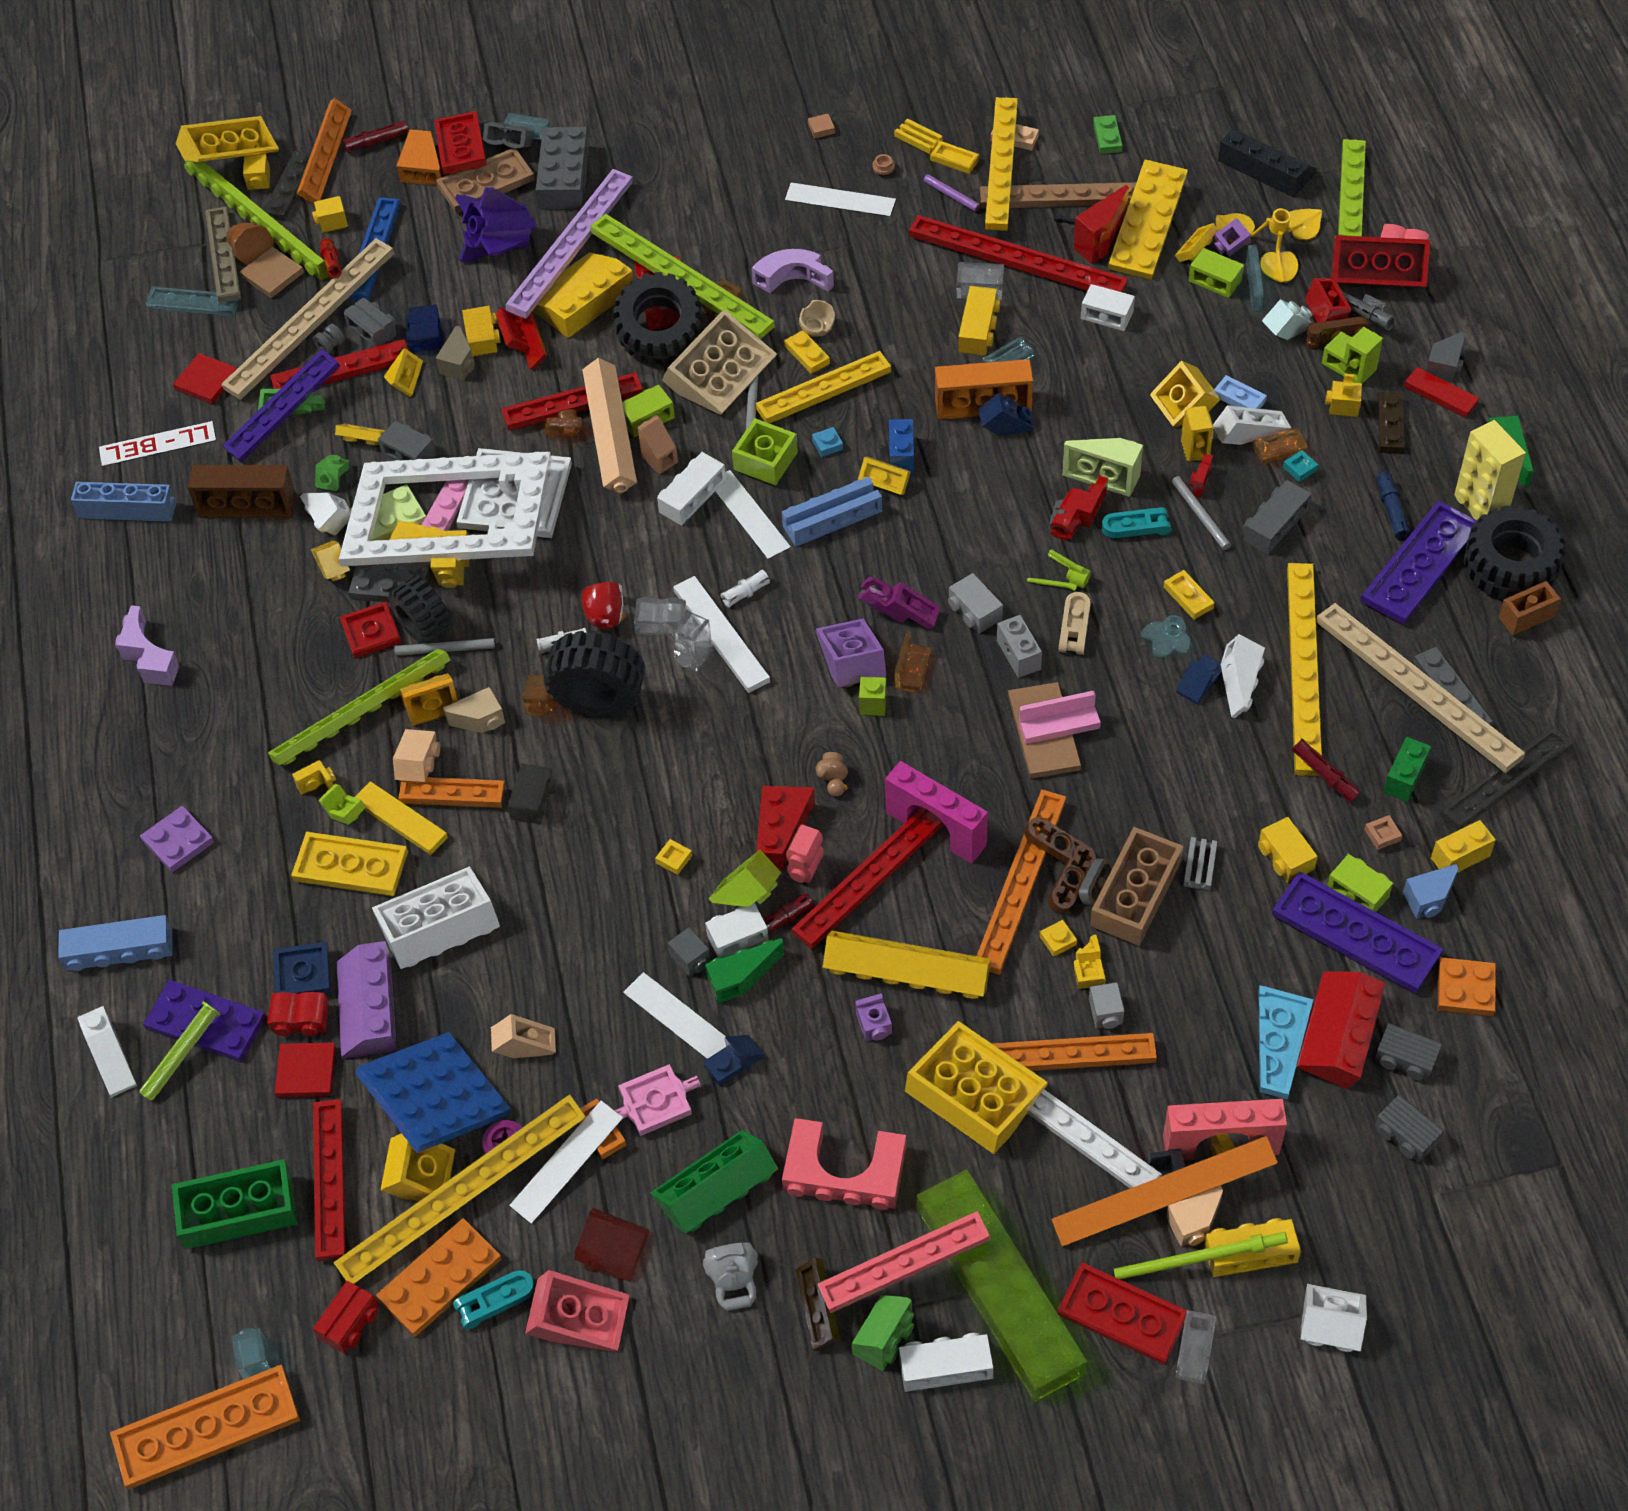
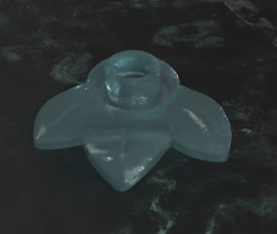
M1176 615L1168 616L1163 622L1149 623L1140 634L1142 638L1153 641L1152 651L1156 657H1166L1174 649L1180 653H1185L1190 647V638L1185 633L1186 624L1181 617Z

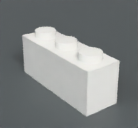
M701 452L689 462L688 467L681 474L675 476L673 482L666 489L659 493L657 497L659 513L682 526L726 480L725 465Z
M969 1333L962 1338L952 1340L948 1337H941L931 1343L909 1342L904 1347H899V1359L905 1392L993 1379V1364L987 1334Z

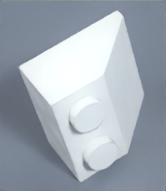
M1307 1284L1301 1323V1339L1315 1346L1327 1344L1336 1346L1337 1349L1345 1352L1361 1351L1367 1320L1366 1295Z

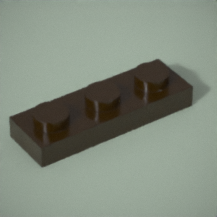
M1378 392L1379 453L1403 454L1405 449L1403 394Z
M814 1257L795 1269L812 1350L822 1352L841 1339L835 1312H829L818 1287V1283L827 1280L823 1259Z

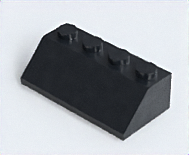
M1234 129L1220 141L1219 162L1293 198L1316 174L1318 169Z

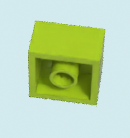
M754 418L732 450L734 470L776 486L798 453L797 434Z

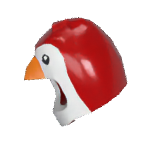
M603 582L588 586L582 591L581 602L583 612L587 621L596 628L609 630L618 626L624 620L626 615L623 612V592L620 584Z

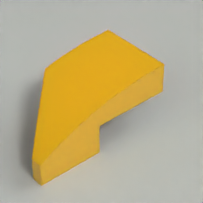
M1092 935L1089 938V943L1083 949L1079 948L1076 952L1074 971L1078 989L1105 984L1097 935Z

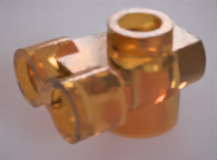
M573 409L560 411L558 418H546V424H544L545 437L556 436L557 434H563L564 437H574L582 429V419L577 417V412Z

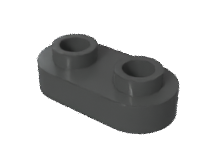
M1095 859L1079 888V897L1085 906H1094L1114 866L1110 859Z

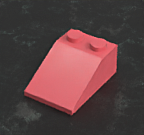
M548 1270L537 1280L525 1334L555 1343L617 1352L630 1295Z

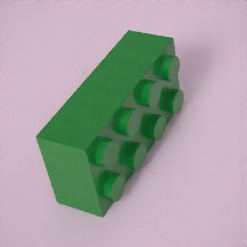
M285 1159L172 1184L176 1232L185 1250L298 1224L292 1174Z

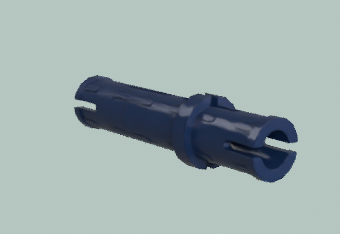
M1382 472L1376 476V481L1381 491L1380 499L1385 504L1394 537L1396 539H1404L1410 535V530L1400 505V493L1394 486L1391 473Z

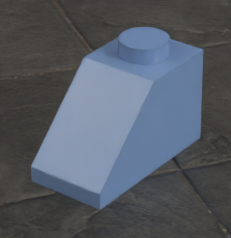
M1456 864L1406 879L1403 894L1416 919L1425 916L1430 918L1441 912L1457 875L1458 867Z

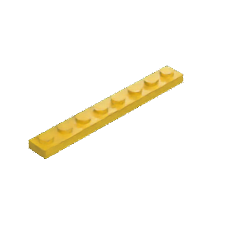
M996 97L985 230L1008 231L1018 98Z

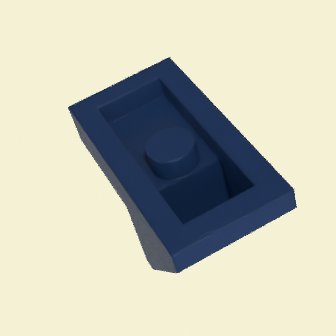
M1206 654L1199 661L1193 659L1176 693L1198 705L1223 675L1221 663Z
M749 1035L725 1037L726 1047L703 1061V1065L718 1086H721L765 1056Z

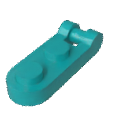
M1163 507L1111 513L1106 515L1102 521V531L1110 538L1155 533L1167 535L1172 531L1170 522L1167 521V509Z
M518 1270L457 1298L453 1305L456 1312L462 1316L461 1323L464 1329H473L480 1322L529 1299L534 1293V1282L529 1273ZM479 1303L480 1309L472 1311V1305Z

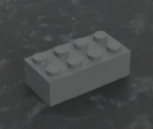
M543 127L536 184L539 209H581L583 207L589 153L586 127Z

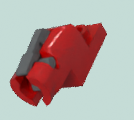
M1099 475L1096 483H1091L1088 492L1072 488L1066 494L1064 500H1057L1055 502L1049 525L1051 535L1061 540H1069L1080 525L1087 528L1091 527L1107 495V477Z

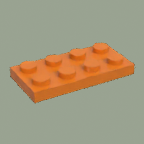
M462 1218L378 1292L376 1297L415 1338L448 1309L457 1298L461 1297L497 1265L502 1258Z

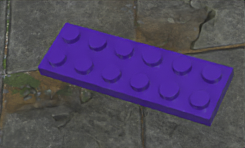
M1438 500L1362 594L1361 602L1404 625L1466 547L1471 528L1477 520Z
M1300 871L1272 910V916L1415 994L1443 952V948Z

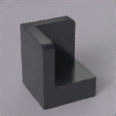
M1181 1148L1147 1154L1146 1163L1160 1172L1162 1176L1185 1168Z

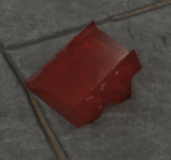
M593 1208L589 1211L587 1222L575 1249L574 1260L581 1262L586 1271L595 1273L602 1270L610 1273L614 1279H625L631 1282L647 1240L649 1229Z

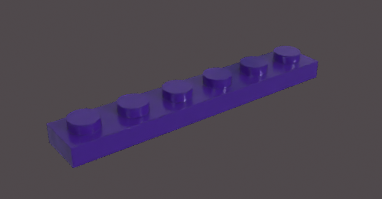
M321 349L222 445L224 449L242 463L340 367L338 361Z

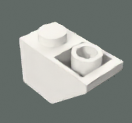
M303 493L300 496L305 504V510L312 516L315 521L314 526L323 533L328 532L336 536L349 522L351 510L344 499L330 493Z

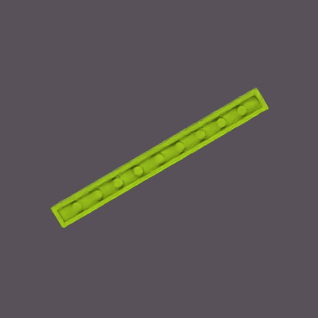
M185 160L186 164H184V167L191 176L194 175L198 178L204 187H209L216 197H221L229 208H234L241 218L266 227L281 251L291 255L297 264H302L310 275H315L321 281L328 277L325 262L321 257L204 161L194 162Z
M606 213L590 226L591 233L653 273L662 272L664 276L670 273L676 275L677 280L682 278L687 281V286L690 285L695 289L696 296H699L700 302L717 314L726 310L759 339H762L774 328V320Z

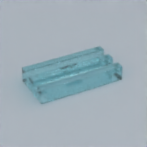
M1018 337L983 358V363L998 360L997 362L1026 360L1034 356V350Z

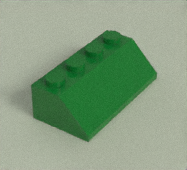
M741 1130L650 1192V1194L674 1226L686 1234L700 1228L702 1222L710 1216L723 1212L726 1205L733 1200L746 1196L749 1189L756 1184L769 1180L772 1173L778 1170V1167L764 1142Z

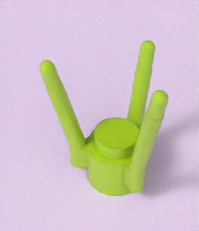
M1050 550L1048 553L1050 558L1069 568L1066 579L1070 580L1069 583L1027 578L1029 583L1068 588L1076 591L1077 587L1085 588L1091 575V570L1075 564L1054 550Z

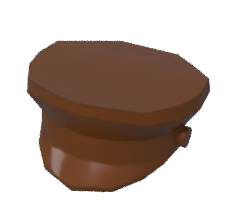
M256 222L236 224L227 232V242L234 250V256L247 265L269 250L274 243L269 230L264 226L257 225Z

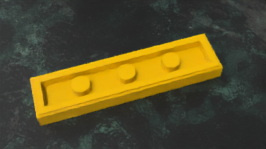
M371 781L354 797L362 800L366 806L364 809L366 812L429 855H432L448 838L447 833Z

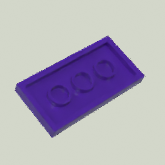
M168 980L143 1023L145 1029L178 1040L204 1006L202 1004L204 1001L221 1013V1015H217L194 1046L242 1062L266 1019L265 1013Z

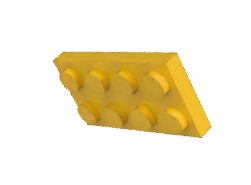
M306 832L291 877L296 882L394 896L408 850L407 846Z

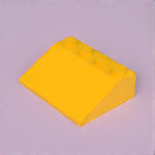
M589 252L561 273L533 309V312L565 337L569 338L615 304L617 296L621 295L622 288L625 285L630 286V281L634 279L633 270L616 258Z
M958 1021L908 1072L905 1092L988 1151L995 1154L1013 1134L1048 1082Z

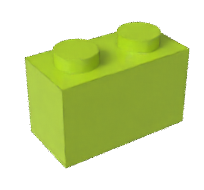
M1203 248L1190 265L1189 282L1230 298L1242 281L1244 265Z
M660 385L647 389L622 402L626 426L634 438L639 436L638 427L656 415L662 423L675 418L673 402Z
M1348 854L1330 874L1327 886L1377 912L1390 897L1393 882L1384 874L1377 873L1368 867L1361 859L1354 858Z

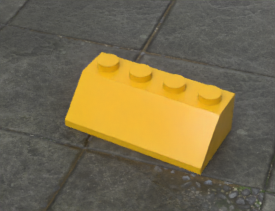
M261 116L182 125L176 141L183 159L194 162L278 152L279 150Z

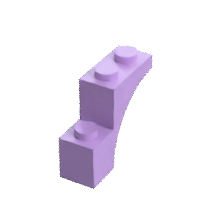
M131 606L128 615L124 616L121 634L116 638V648L119 650L123 660L137 661V671L140 673L144 683L173 686L179 669L174 651L161 649L145 638L146 619L140 606Z

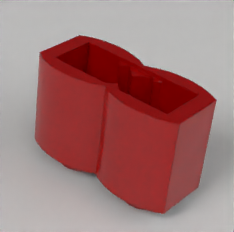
M282 992L271 994L267 1024L270 1030L278 1036H289L291 1033L301 1032L306 1036H315L317 1033L326 1031L329 1001L324 993L319 992L300 994Z

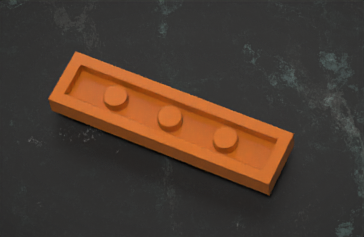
M427 777L425 782L402 780L398 798L403 804L502 808L506 786L505 782L501 780Z

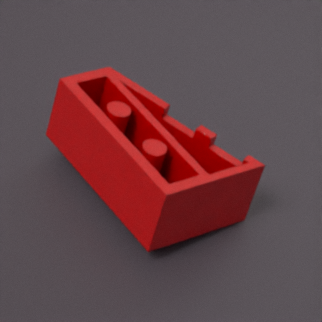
M762 786L756 852L760 849L778 870L785 869L788 863L786 857L787 850L800 825H806V820L810 812L813 811L815 806L814 787Z

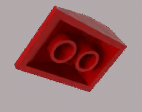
M1124 185L1075 217L1074 250L1091 264L1099 259H1103L1109 253L1120 232L1128 206L1129 187L1127 185Z

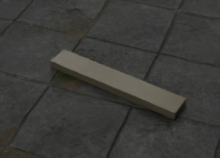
M221 207L205 210L218 302L225 303L241 300L234 250L227 242V232L231 228L228 208Z

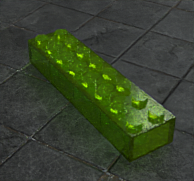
M966 1169L918 1194L917 1210L931 1232L978 1211L991 1240L952 1257L948 1261L1034 1402L1085 1375L1087 1360L968 1170Z

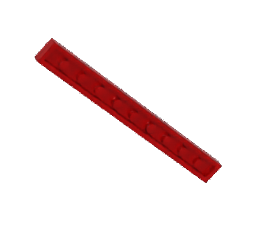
M917 215L909 229L910 237L1087 291L1090 285L1093 284L1123 293L1128 283V278L920 215Z

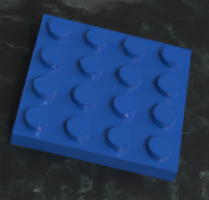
M449 1032L357 1067L356 1075L417 1153L507 1117L511 1110Z

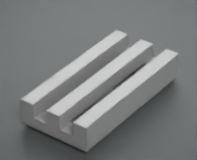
M1191 837L1184 887L1210 890L1217 841L1212 840V843H1209L1207 839L1196 841L1195 837ZM1195 848H1200L1195 881H1190ZM1205 849L1211 850L1206 883H1201Z

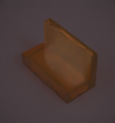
M906 632L895 668V689L920 693L931 656V647L912 644V637L909 632Z

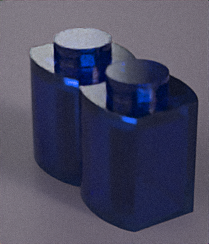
M437 304L409 308V315H406L407 328L410 329V331L406 332L408 345L413 346L414 352L441 348V323Z

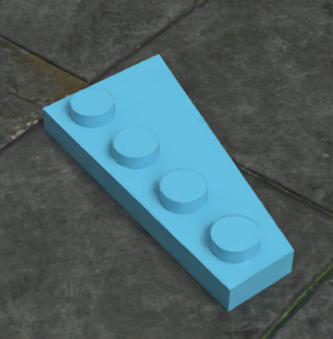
M1259 985L1260 1092L1288 1099L1314 999Z

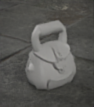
M740 1242L709 1249L705 1253V1258L703 1259L705 1273L715 1283L716 1298L719 1305L727 1311L751 1307L756 1299L753 1274L758 1264V1254L750 1243ZM746 1287L749 1292L747 1296L724 1299L725 1291Z

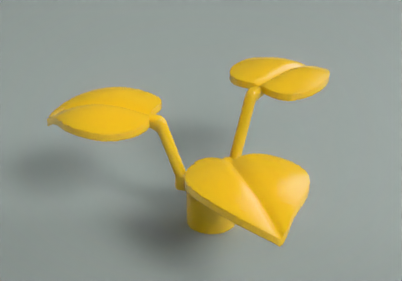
M1279 208L1273 212L1272 218H1267L1266 222L1255 231L1254 222L1244 214L1217 215L1216 227L1220 231L1237 218L1251 234V237H1255L1269 225L1270 231L1274 235H1278L1276 253H1265L1261 258L1260 267L1262 272L1269 278L1280 283H1287L1295 277L1298 270V261L1292 252L1284 251L1280 253L1283 233L1291 232L1295 239L1304 241L1315 238L1320 229L1322 210L1299 209L1289 212L1286 209ZM1229 239L1227 241V243L1232 244L1234 242L1233 239Z

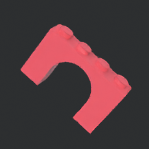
M1283 1099L1170 1105L1167 1107L1163 1132L1165 1151L1181 1148L1184 1160H1195L1197 1146L1204 1139L1219 1134L1238 1133L1247 1135L1249 1142L1267 1136L1274 1155H1279L1287 1126Z
M794 1119L782 1177L783 1192L796 1197L803 1195L815 1196L822 1201L841 1200L846 1204L854 1206L859 1204L872 1205V1207L879 1210L895 1209L906 1152V1135L878 1131L874 1156L870 1166L858 1176L838 1178L827 1173L818 1161L823 1139V1123Z

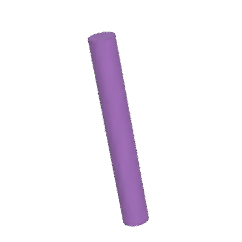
M929 174L924 177V182L974 212L979 211V203Z

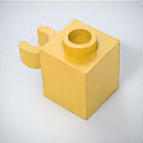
M1344 374L1343 382L1333 381L1331 391L1327 390L1325 405H1330L1329 415L1358 417L1362 383H1353V374Z

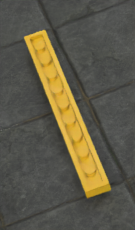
M1288 563L1287 581L1293 742L1295 746L1303 738L1321 755L1313 564ZM1294 753L1295 775L1320 776Z
M569 1094L333 1263L344 1279L354 1284L586 1118Z

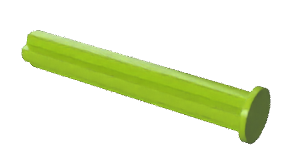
M204 1001L202 1002L204 1006L140 1089L141 1095L148 1100H154L217 1015H221V1013Z

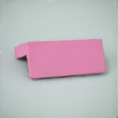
M1094 691L1021 706L1019 708V726L1025 744L1099 729L1101 722L1095 708L1096 695Z

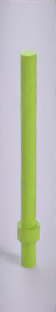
M1286 1232L1262 1236V1234L1250 1236L1249 1240L1115 1268L1114 1274L1115 1278L1125 1279L1253 1251L1254 1254L1265 1252L1266 1248L1287 1244L1288 1238Z

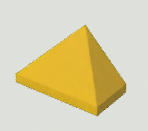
M404 348L384 375V378L392 386L408 397H411L423 360Z

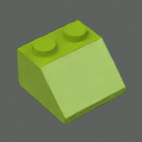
M759 849L722 880L709 900L712 903L750 907L756 901L761 904L778 885L776 879L781 872Z

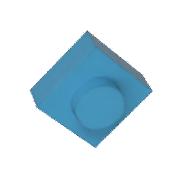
M834 427L812 434V441L821 457L843 450V443Z

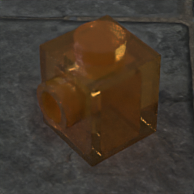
M528 675L522 697L526 714L551 716L555 701L548 694L544 686V675Z

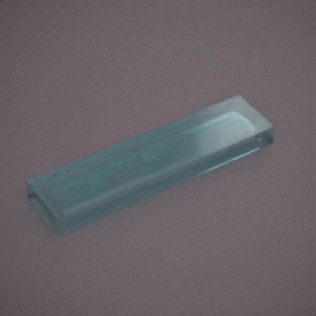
M152 286L146 300V306L151 309L234 316L240 300L219 303L217 292Z

